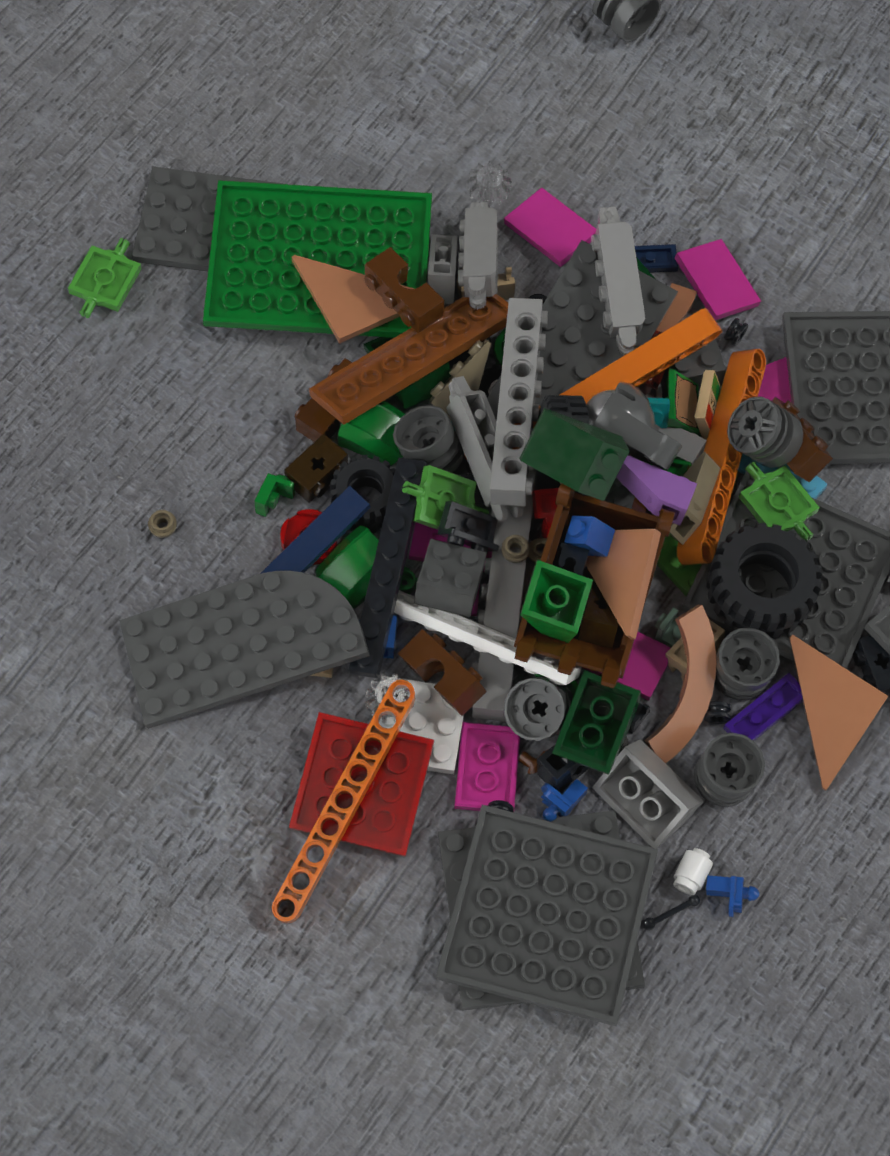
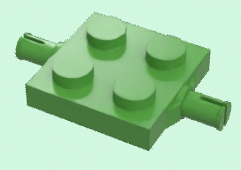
M120 238L114 250H103L95 246L90 247L68 287L69 294L85 300L82 309L79 311L83 317L90 318L95 306H103L119 312L142 269L141 263L130 260L124 255L130 245L128 240Z
M755 462L750 463L745 470L748 471L755 481L750 487L740 492V500L759 523H766V527H772L773 524L782 526L781 530L786 532L789 529L795 530L802 539L810 540L814 534L804 522L816 514L820 507L785 465L774 472L764 474Z
M431 465L423 467L420 485L410 483L409 481L403 484L405 488L402 489V492L416 497L417 504L413 521L434 529H439L446 501H453L479 512L489 514L487 509L475 506V481Z

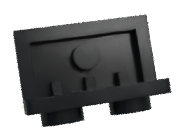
M446 501L438 535L446 537L447 543L462 547L465 544L470 546L471 549L483 552L499 550V545L492 543L498 522L497 518L456 502Z

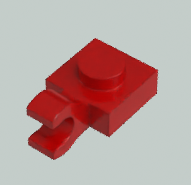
M559 488L532 491L535 519H543L542 535L546 539L548 538L558 506L555 505Z

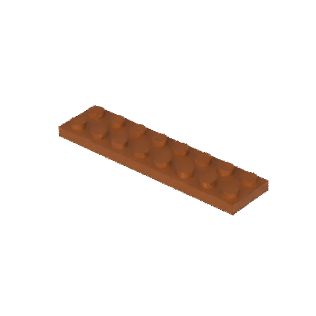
M495 294L491 297H486V306L484 308L474 309L470 306L469 297L464 296L445 307L443 316L421 332L417 333L413 328H410L309 388L310 397L344 425L467 351L478 340L482 342L505 328L508 302Z

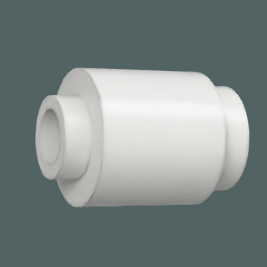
M694 848L693 851L686 850L674 874V887L688 895H695L697 890H701L713 866V862L709 859L710 855L698 848Z

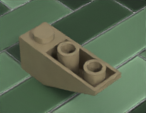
M487 339L483 342L478 340L468 350L470 356L463 363L458 361L449 371L450 378L445 383L440 381L430 391L432 395L429 399L430 402L447 413L449 419L450 416L446 409L450 403L448 385L452 382L453 378L464 376L470 389L478 391L491 346Z
M703 452L683 475L688 480L697 483V486L681 525L672 523L669 536L682 545L702 523L721 469L706 452Z

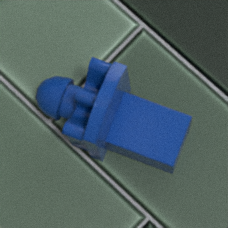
M576 779L561 794L550 784L545 783L541 787L543 792L541 798L543 799L542 803L548 808H545L543 811V819L552 822L557 818V815L559 817L568 816L571 810L587 794L588 787Z
M707 875L706 895L730 897L729 917H734V912L742 913L743 899L754 901L760 895L757 888L753 886L744 887L743 877Z

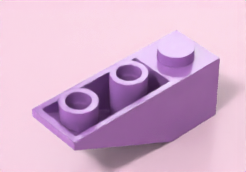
M629 454L616 476L653 515L659 517L661 509L675 512L673 523L679 526L697 486V483L688 480L686 477L672 474L656 465H650L635 459Z

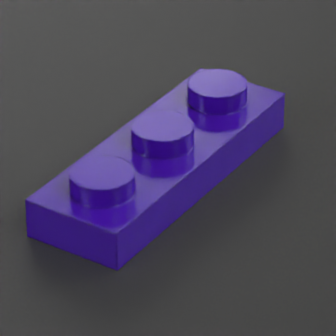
M788 673L727 722L724 730L727 733L745 735L755 741L803 702L799 682Z

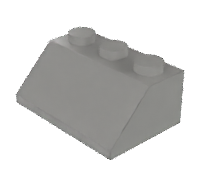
M641 739L625 746L617 756L610 774L603 773L592 787L655 849H658L687 822L704 802Z

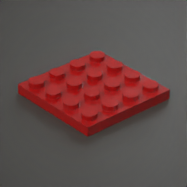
M321 712L318 713L289 824L290 829L311 833L369 724ZM399 731L341 839L342 842L406 857L435 742L433 739ZM370 741L366 745L365 751L369 755H376L381 751L382 745L378 741ZM362 767L355 768L351 773V779L356 782L365 780L368 774L367 770ZM347 793L337 798V806L342 809L350 807L353 803V797ZM328 820L323 824L322 832L328 836L334 835L338 831L339 825L334 820Z

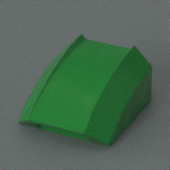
M382 401L344 425L341 423L338 433V445L360 455H368L370 459H373L374 456L380 457L381 463L386 460L392 466L398 461V458L403 457L395 444L393 433L395 425L405 414L387 402Z
M361 525L351 532L316 569V577L336 588L347 599L353 609L365 601L379 542L367 527Z

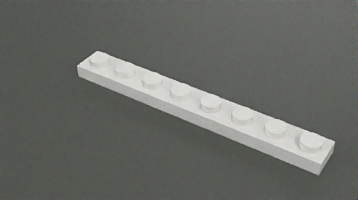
M399 590L394 613L399 614L403 620L418 622L429 631H439L448 635L453 641L465 642L472 645L479 652L498 656L502 662L514 663L524 667V670L528 673L540 674L550 678V681L557 685H567L580 676L581 666L576 665L571 675L557 672L559 660L533 653L527 663L514 659L516 647H514L515 638L460 615L414 604V596Z

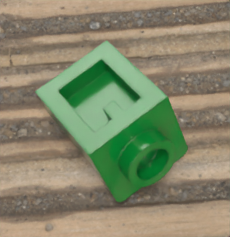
M268 473L254 501L256 514L266 517L270 508L275 509L280 495L293 499L295 495L294 483L286 476H275Z

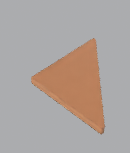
M292 256L295 268L339 344L400 317L393 308L390 309L386 306L382 297L375 290L372 291L368 288L364 281V274L301 256ZM401 285L402 287L407 288V289H414V288H410V287Z
M656 529L615 530L608 556H588L586 566L623 632L631 639H636L661 536V532Z
M792 634L789 639L794 656L821 786L826 791L888 698V695Z

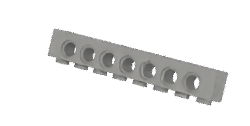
M509 298L490 483L491 504L526 506L527 495H532L533 478L528 477L529 470H534V468L520 461L519 458L534 429L533 421L537 422L539 419L540 405L535 404V398H541L542 381L537 380L538 374H543L544 357H539L540 350L545 351L546 334L541 333L542 327L547 328L548 311H543V299Z

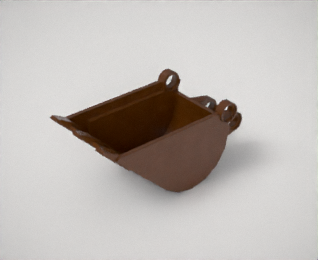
M561 483L555 505L558 506L540 561L556 566L561 542L564 543L572 516H592L615 530L656 529L661 532L645 598L646 603L664 539L669 536L675 512L661 509L659 517L646 513L647 508L636 497L630 509L606 502L605 500L602 501L591 496L575 493V490ZM587 568V570L584 573V577L592 579L593 582H595ZM522 617L514 647H516L514 659L527 663L533 653L559 660L557 672L571 675L576 665L601 672V685L614 688L619 678L623 679L634 639L627 637L621 626L618 625L613 648L578 640L581 628H579L576 636L569 643L541 634Z

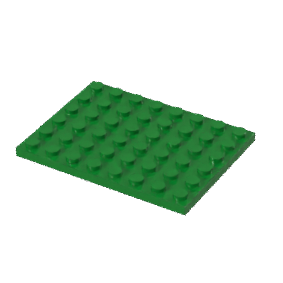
M218 180L203 326L334 334L292 262V256L294 255L365 275V264L391 247L408 264L407 281L401 285L414 289L419 288L427 282L432 193ZM398 317L359 336L395 338L412 327L406 326L401 317Z

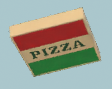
M705 370L703 373L694 417L701 436L706 441L721 391L715 370Z

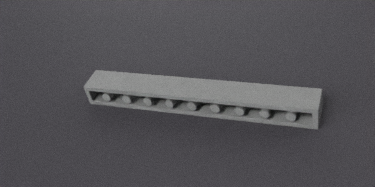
M535 468L534 470H529L528 477L533 478V490L535 489L537 472ZM527 495L526 506H523L521 517H513L506 505L508 510L507 519L497 522L492 543L499 545V550L492 551V558H486L484 575H489V583H483L481 601H486L485 610H479L478 617L479 624L515 639L518 633L526 560L520 563L509 562L503 557L501 546L503 541L511 535H521L527 541L529 540L533 506L532 495ZM492 510L491 516H492V517H495V514H494V512H493V510ZM518 547L510 549L514 553L521 551ZM474 650V653L480 654L479 663H473L472 668L483 678L480 683L487 692L471 707L473 708L472 718L507 722L504 715V703L511 690L514 663H505L499 660L498 656L491 653Z

